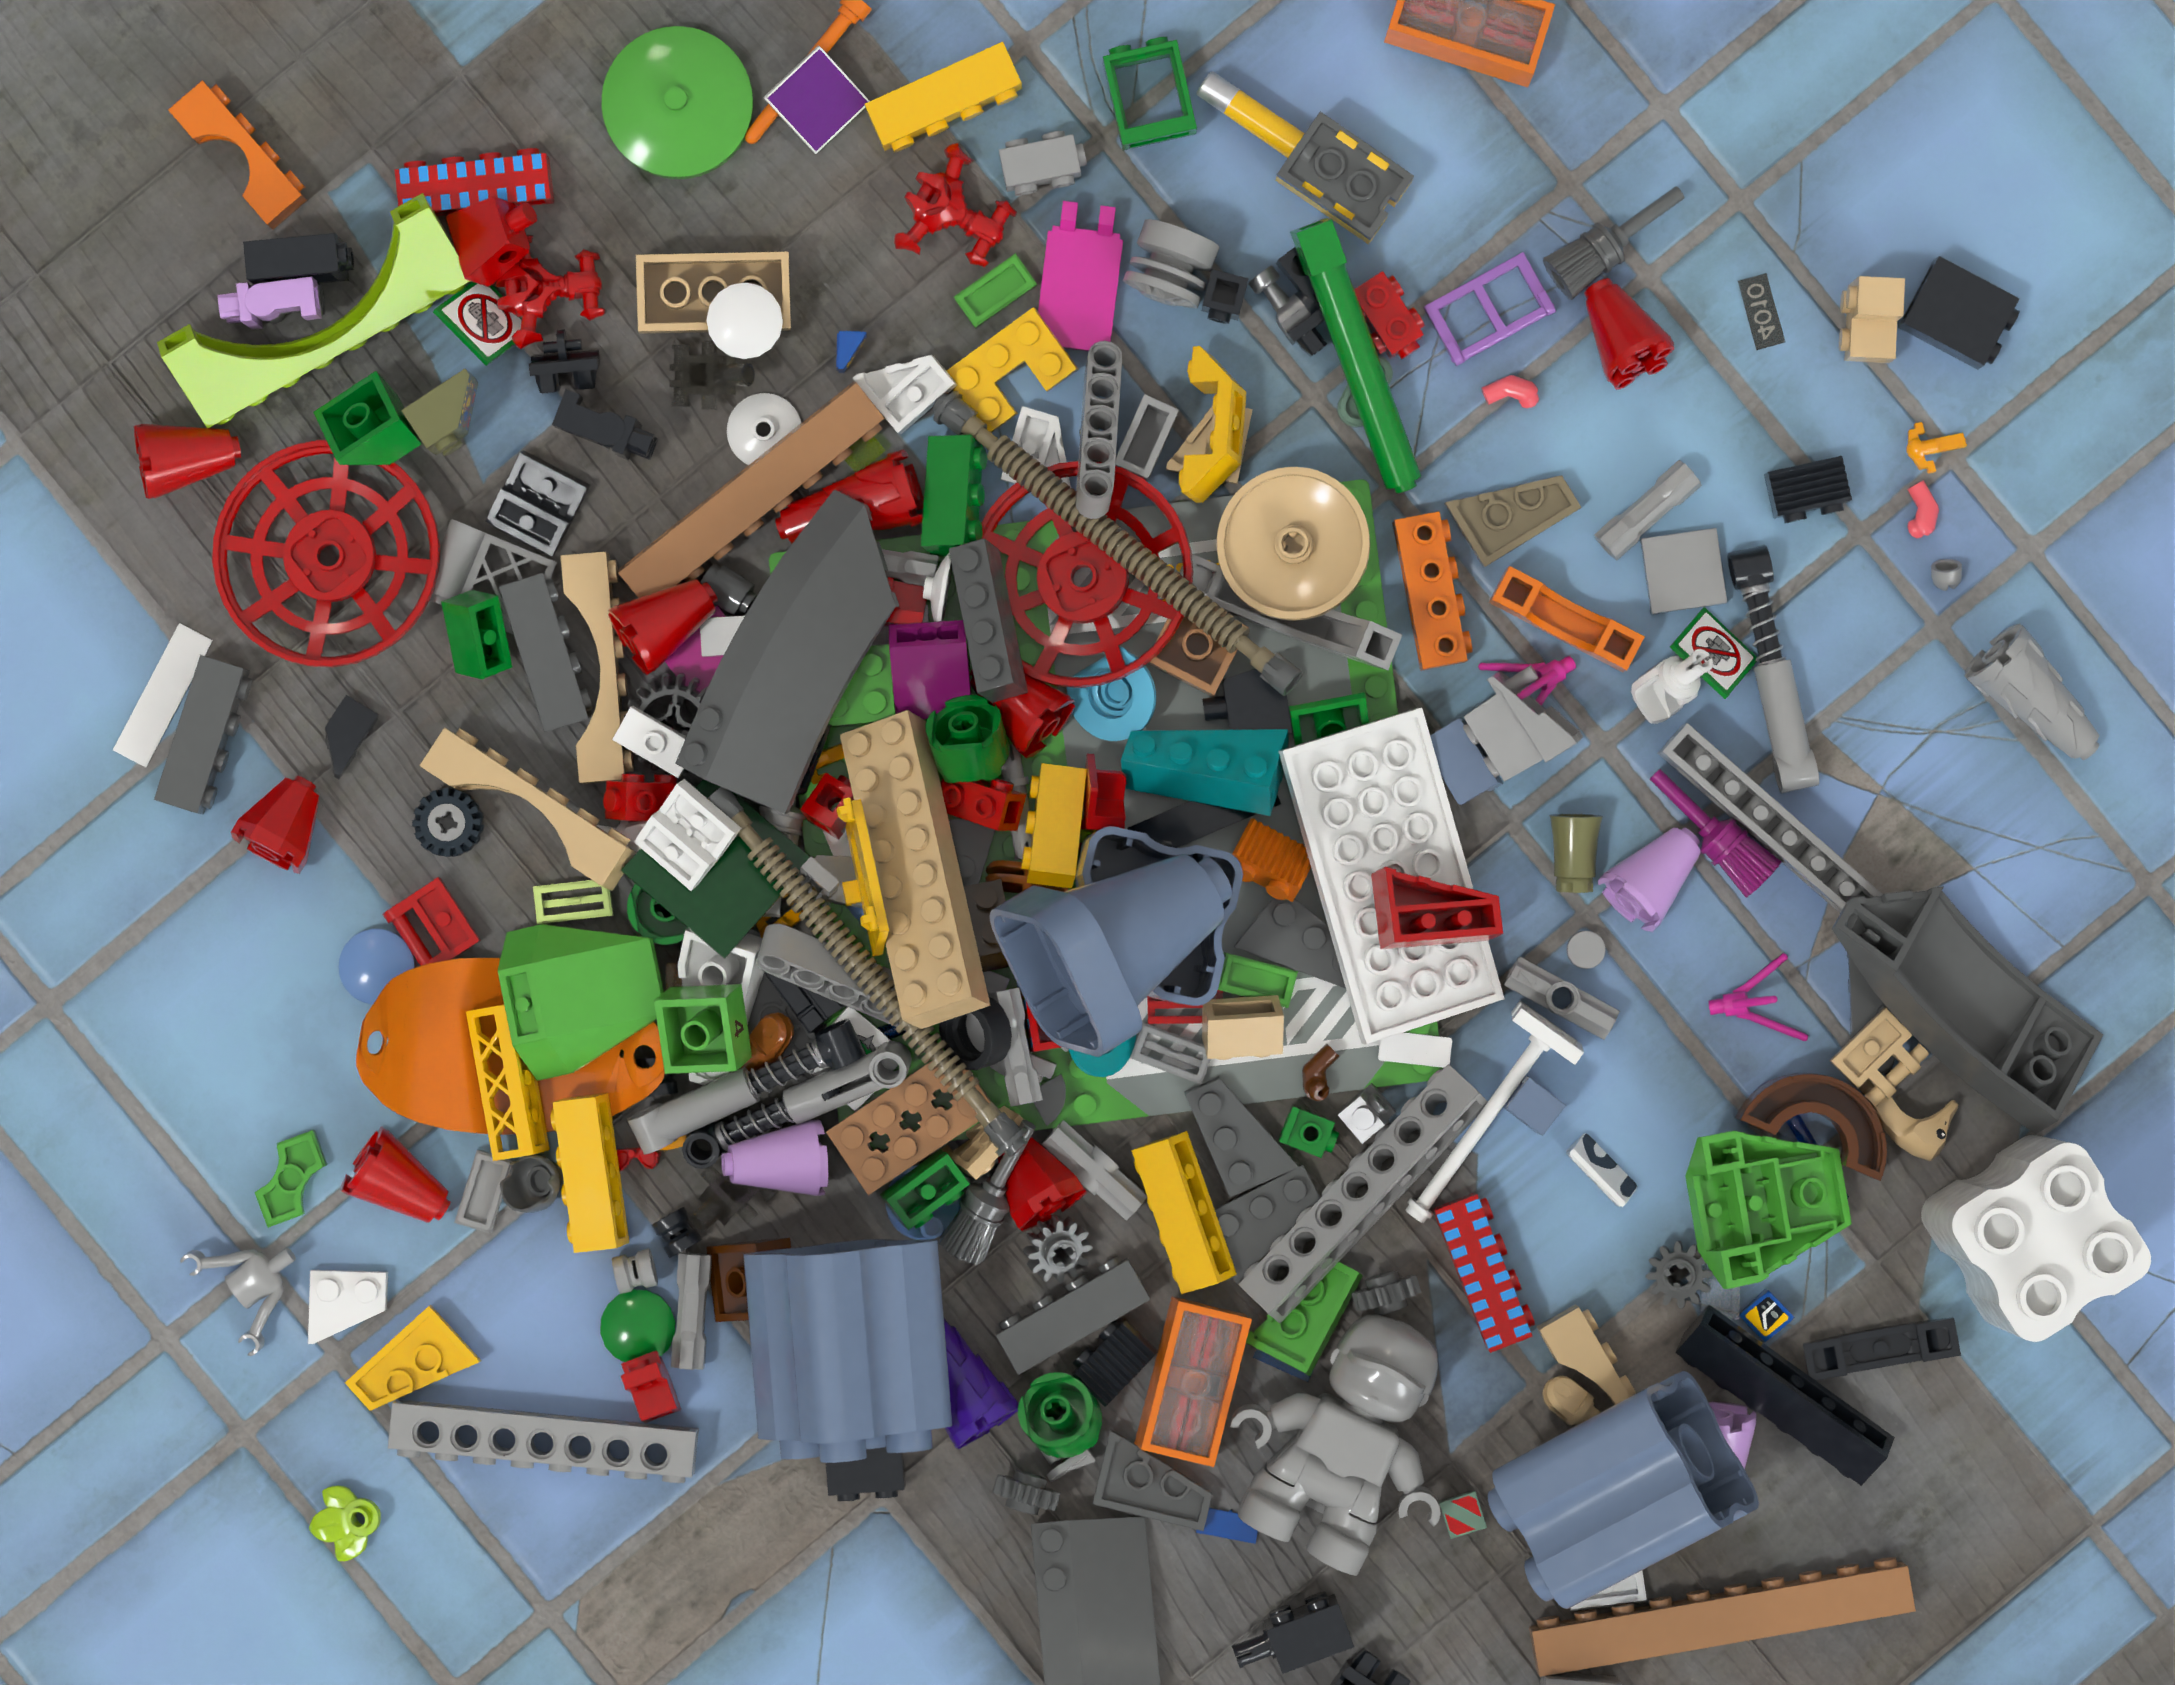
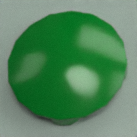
M632 1290L631 1292L618 1294L607 1304L601 1317L600 1334L608 1351L615 1358L623 1362L656 1350L662 1356L670 1348L673 1341L675 1319L670 1306L661 1295L654 1294L648 1290Z

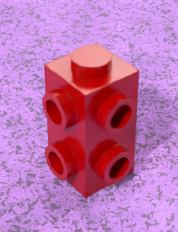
M1381 271L1354 289L1365 321L1373 332L1370 335L1374 346L1380 355L1385 352L1389 359L1398 354L1401 359H1404L1420 348L1417 341L1422 339L1424 335L1421 328L1425 324L1416 309L1412 307L1408 310L1400 297L1404 295V291L1393 275L1387 278L1385 273Z
M622 774L621 781H607L606 792L603 798L605 819L648 821L651 815L661 808L676 786L677 777L674 775L654 774V782L644 781V774Z
M996 778L991 780V782L983 779L948 783L942 779L940 782L947 814L997 831L1018 830L1027 794L1013 790V783Z

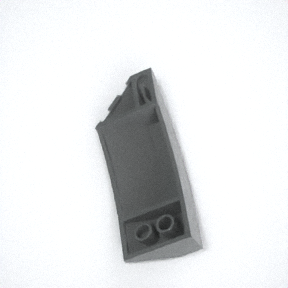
M833 490L782 556L724 653L704 694L675 764L706 781L781 813H789L816 748L839 701L875 638L894 609L899 607L896 594L891 592L886 576L888 568L880 542L875 540L870 524V521L873 519L868 505L839 490Z

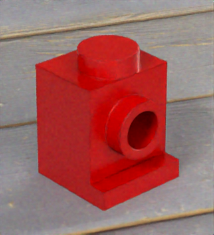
M825 773L800 809L808 822L838 840L843 835L842 830L846 826V822L838 817L837 808L844 806V798H850L851 801L854 800L850 780L843 775L836 779ZM839 802L834 811H831L832 806Z

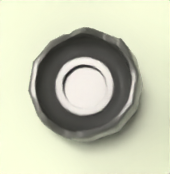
M528 1155L510 1164V1173L507 1178L501 1180L500 1189L503 1201L513 1211L535 1213L545 1210L553 1204L560 1190L561 1176L557 1166L546 1156Z

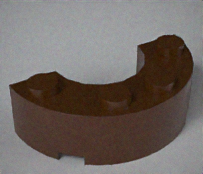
M1793 1073L1777 1077L1755 1090L1745 1100L1735 1116L1740 1121L1776 1135L1782 1125L1796 1115L1810 1112L1820 1114L1832 1122L1839 1133L1842 1147L1841 1164L1878 1181L1882 1179L1887 1158V1142L1877 1112L1865 1096L1851 1085L1839 1079L1815 1073Z

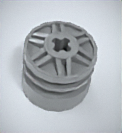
M1146 219L1137 244L1151 254L1150 258L1131 257L1130 264L1144 272V274L1126 271L1123 279L1124 283L1137 289L1142 295L1169 306L1198 308L1201 298L1186 289L1205 290V282L1192 273L1193 270H1212L1220 248L1219 245L1187 229L1158 220Z

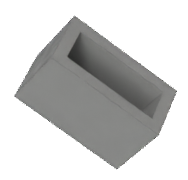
M1144 394L1118 451L1115 466L1124 468L1148 482L1178 416L1179 409Z

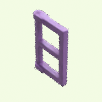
M1523 252L1424 306V310L1450 355L1451 361L1456 366L1545 316L1556 312L1554 304L1551 302ZM1518 267L1540 308L1505 326L1483 286ZM1474 291L1496 332L1461 351L1439 310Z

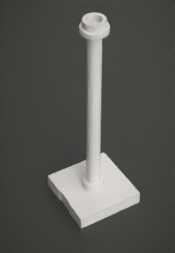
M1519 1000L1511 1012L1513 1016L1512 1021L1531 1034L1528 1038L1531 1043L1417 1200L1412 1197L1408 1200L1407 1203L1409 1205L1405 1209L1406 1212L1421 1223H1424L1427 1218L1431 1219L1434 1215L1430 1207L1543 1051L1548 1052L1552 1048L1574 1065L1584 1054L1580 1042L1521 1000Z

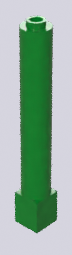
M1324 218L1290 231L1305 275H1308L1385 488H1394L1395 493L1405 492L1417 486L1415 480L1421 477V473L1345 265L1347 260L1332 219Z

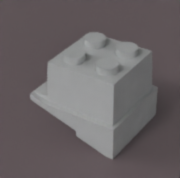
M1531 665L1511 678L1502 671L1488 678L1487 680L1496 695L1464 716L1467 724L1463 726V729L1474 745L1481 744L1487 754L1483 758L1487 768L1495 778L1500 775L1504 782L1543 759L1545 763L1577 744L1583 738L1580 730L1552 706L1545 709L1530 695L1523 700L1517 696L1523 690L1522 688L1539 678Z

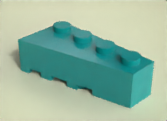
M1288 729L1131 731L1121 758V769L1126 775L1125 789L1270 816L1284 775L1278 751L1289 748Z

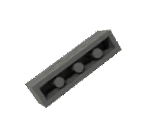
M986 539L950 548L949 553L977 693L992 703L1028 693L999 549Z
M543 573L499 586L498 588L543 731H551L588 719L586 711L592 710L593 707L587 688L579 689L575 675L582 672L575 651L568 653L564 638L570 637L564 615L556 617L552 602L559 599L553 580H545Z
M200 655L154 800L197 814H204L206 808H212L217 795V787H214L213 784L217 772L222 773L229 757V751L225 750L228 737L235 736L240 724L241 715L236 714L240 700L245 701L251 690L252 679L248 678L250 670Z
M1118 1256L1111 1258L1098 1266L1101 1272L1089 1280H1087L1085 1275H1082L1065 1285L1068 1292L1054 1299L1051 1293L1032 1304L1035 1311L1024 1317H1021L1019 1312L999 1323L1002 1329L996 1332V1337L1018 1375L1151 1300L1128 1257L1120 1261Z

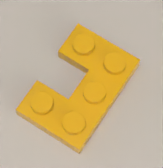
M1034 307L947 370L948 374L957 384L953 391L959 392L962 395V400L978 412L976 416L987 424V430L991 433L1018 414L997 385L999 380L1026 362L1047 392L1079 370Z

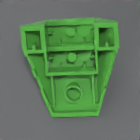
M1727 1131L1697 1137L1685 1175L1699 1254L1723 1289L1745 1286L1765 1280L1776 1269L1790 1264L1797 1259L1798 1255L1811 1247L1820 1245L1852 1224L1839 1149L1780 1140L1768 1136L1745 1134V1132Z

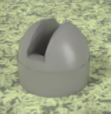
M1943 559L1932 563L1931 577L1934 585L1943 591L1948 589V585L1951 589H1955L1961 582L1962 564L1952 559Z

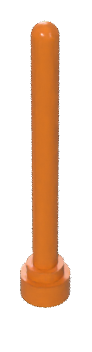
M841 0L839 2L841 7L837 10L840 14L811 51L820 46L828 54L851 23L856 25L859 20L863 22L872 9L863 0ZM769 104L747 130L745 135L747 143H757L778 117L776 111Z

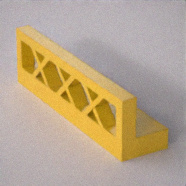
M504 1004L466 1011L493 1161L534 1155L550 1150L538 1081L512 1045ZM494 1014L497 1031L492 1039H489L481 1031L479 1017ZM492 1052H495L503 1060L504 1068L498 1077L488 1069L487 1060ZM499 1089L505 1092L510 1099L511 1105L505 1114L495 1107L494 1097ZM506 1126L516 1133L518 1149L503 1151L500 1135Z

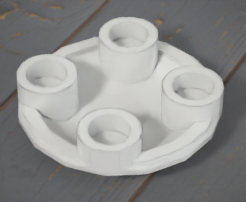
M746 282L730 285L720 291L711 302L706 319L709 335L715 345L728 356L741 359L759 357L770 350L779 339L783 324L781 308L774 296L763 287Z

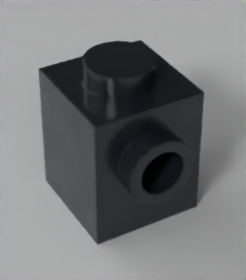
M1212 269L1201 310L1208 313L1207 319L1223 324H1229L1230 319L1238 321L1249 278Z

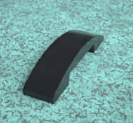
M1278 795L1273 807L1281 804ZM1189 801L1127 829L1146 833L1151 839L1164 846L1178 848L1257 815V813Z
M1954 1317L1869 1329L1803 1343L1808 1376L1815 1381L1893 1365L1961 1356Z

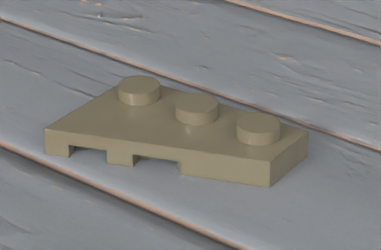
M1562 475L1444 503L1483 568L1582 508Z

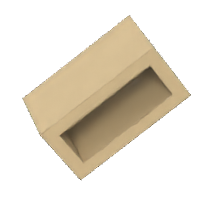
M1278 995L1211 999L1203 1004L1202 1040L1207 1059L1228 1060L1233 1057L1246 1056L1263 1058L1270 1055L1283 1054L1284 1014Z

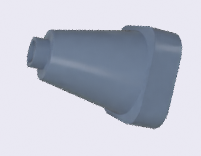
M1181 854L1065 892L1033 885L992 909L990 912V923L996 940L1027 1005L1045 1034L1061 1047L1100 1057L1142 1030V1019L1138 1005L1223 921L1224 908L1222 903L1232 897V888L1224 871L1213 859L1207 857L1197 863L1190 856Z

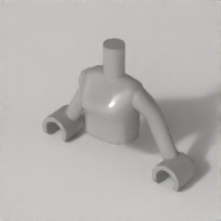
M286 1248L270 1260L256 1249H246L232 1254L205 1257L198 1250H192L181 1258L180 1263L188 1258H192L197 1262V1269L191 1272L190 1276L197 1275L203 1269L229 1267L242 1263L236 1270L225 1276V1281L232 1293L245 1308L249 1309L259 1300L267 1297L260 1306L250 1330L243 1334L238 1341L240 1343L245 1338L252 1339L256 1347L247 1355H255L264 1346V1337L261 1331L271 1311L284 1292L283 1281L279 1272L296 1260L294 1253L289 1248Z

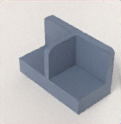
M1463 718L1456 719L1430 735L1441 776L1459 805H1464L1485 791L1491 792L1504 784L1499 776L1495 778L1487 768L1483 760L1487 755L1480 743L1474 745L1463 729L1467 722Z

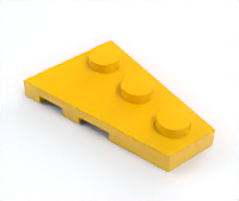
M429 1305L352 1375L345 1384L371 1411L477 1364L482 1360L442 1316Z

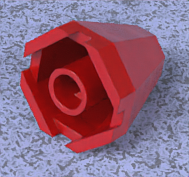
M296 776L294 780L285 777L237 820L231 831L232 838L239 844L245 838L250 842L247 850L284 870H288L290 865H292L293 872L300 874L308 859L320 800L319 795L314 792L316 786L300 776Z
M1030 1137L1005 1184L1010 1215L1022 1232L1037 1227L1039 1220L1044 1223L1051 1220V1214L1059 1209L1064 1212L1087 1193L1078 1177L1032 1137ZM1002 1154L1001 1156H998V1162H999V1163H1000V1161H1001V1159H1002V1157H1003L1004 1154Z

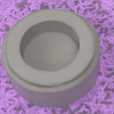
M1591 931L1577 932L1567 943L1566 952L1568 959L1579 968L1590 969L1596 967L1605 956V944L1602 938Z

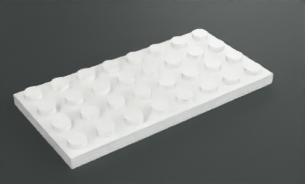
M1415 708L1278 751L1361 1043L1369 1044L1505 999L1488 941L1380 949L1371 878L1372 873L1388 867L1404 874L1416 877L1423 876L1439 883L1454 884L1473 889L1423 709Z

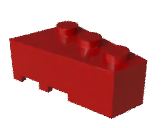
M1384 867L1371 874L1380 949L1488 941L1503 934L1499 896L1454 884L1432 881L1431 878L1404 874L1388 867Z

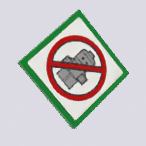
M471 282L435 308L433 313L487 366L515 345L512 336L517 330L521 329L522 318L515 316L513 313L498 309L497 300L503 296L492 285L487 287Z
M1705 607L1700 610L1670 645V648L1683 660L1688 658L1697 649L1708 652L1710 655L1702 660L1701 663L1704 664L1712 658L1713 667L1710 671L1701 675L1700 678L1702 677L1724 699L1730 695L1757 662V656Z

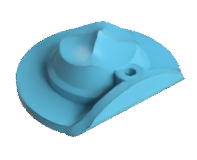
M1119 647L1125 665L1138 659L1137 656L1125 648ZM1106 656L1071 677L1097 676L1111 672ZM1146 665L1123 679L1101 686L1066 687L1067 695L1075 701L1073 702L1075 709L1072 714L1077 722L1087 732L1103 740H1125L1129 738L1131 731H1142L1151 720L1156 706V688Z

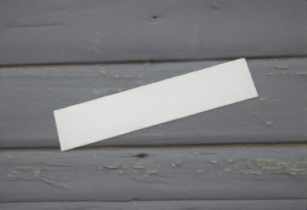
M179 623L113 751L147 767L193 679L200 655H206L213 640Z

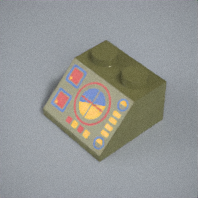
M466 368L401 410L426 449L434 455L442 452L444 456L453 453L463 445L461 439L468 435L478 381Z

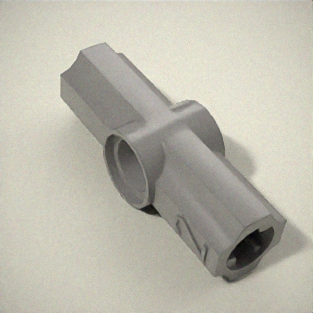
M1520 956L1513 964L1503 984L1603 1040L1611 1031L1620 1012L1616 1008L1577 988L1572 983L1562 980ZM1559 987H1565L1571 994V1002L1564 1009L1555 1007L1552 1002V994Z
M1064 1120L1042 1142L1046 1150L1073 1172L1094 1196L1097 1194L1126 1221L1146 1200L1147 1195L1144 1191L1118 1170L1120 1167L1096 1145L1092 1146Z

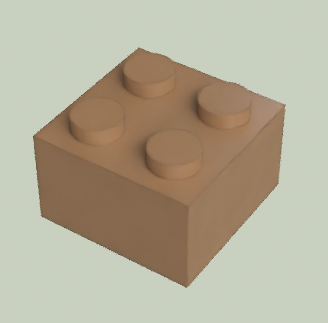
M1184 617L1172 639L1147 664L1214 697L1238 649L1233 653H1229L1226 647H1222L1218 644V641H1214L1211 638V634L1207 635L1203 632V629H1199L1196 626V622L1192 623L1188 620V617ZM1167 619V621H1166L1164 627L1162 628V630H1161V632H1160V634H1159L1157 640H1158V639L1160 638V636L1165 632L1167 626L1169 625V623H1170V621H1171L1170 619Z

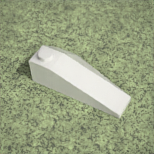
M686 929L677 965L679 978H682V986L742 984L748 1025L764 971L756 964L762 938L748 933L724 959L690 929ZM733 1071L689 1073V1081L706 1085Z

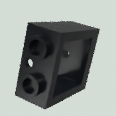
M335 233L243 242L246 279L253 285L313 277L317 280V284L349 281L348 271L354 270L352 248H347L346 242Z

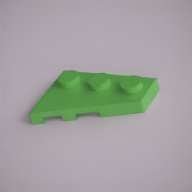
M1338 1262L1281 1323H1278L1268 1314L1266 1316L1267 1319L1254 1332L1251 1331L1248 1334L1246 1344L1310 1376L1363 1275Z

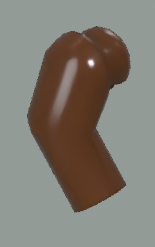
M1327 1043L1302 1068L1303 1090L1307 1097L1315 1101H1322L1329 1095L1326 1069L1339 1058V1055Z

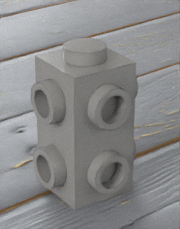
M1064 131L1042 135L1043 141L1028 143L1027 138L1006 142V148L999 149V156L1007 192L1015 191L1016 196H1023L1037 192V186L1052 183L1053 188H1062L1075 184L1074 178L1081 177L1080 167L1087 166L1083 143L1075 144L1074 135L1065 136Z

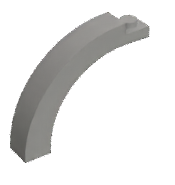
M1192 554L1194 572L1192 584L1197 587V590L1205 593L1204 596L1207 595L1212 599V602L1220 605L1219 608H1223L1230 614L1320 649L1370 666L1389 670L1402 634L1372 621L1335 610L1306 620L1289 621L1266 616L1249 607L1234 593L1226 581L1220 565ZM1181 567V570H1180V572H1179V573L1182 575V578H1183V567Z

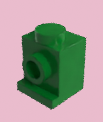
M1291 1105L1278 1141L1322 1158L1324 1151L1332 1153L1339 1132L1333 1130L1334 1121ZM1309 1126L1315 1127L1318 1131V1136L1313 1141L1306 1140L1303 1135L1304 1130Z

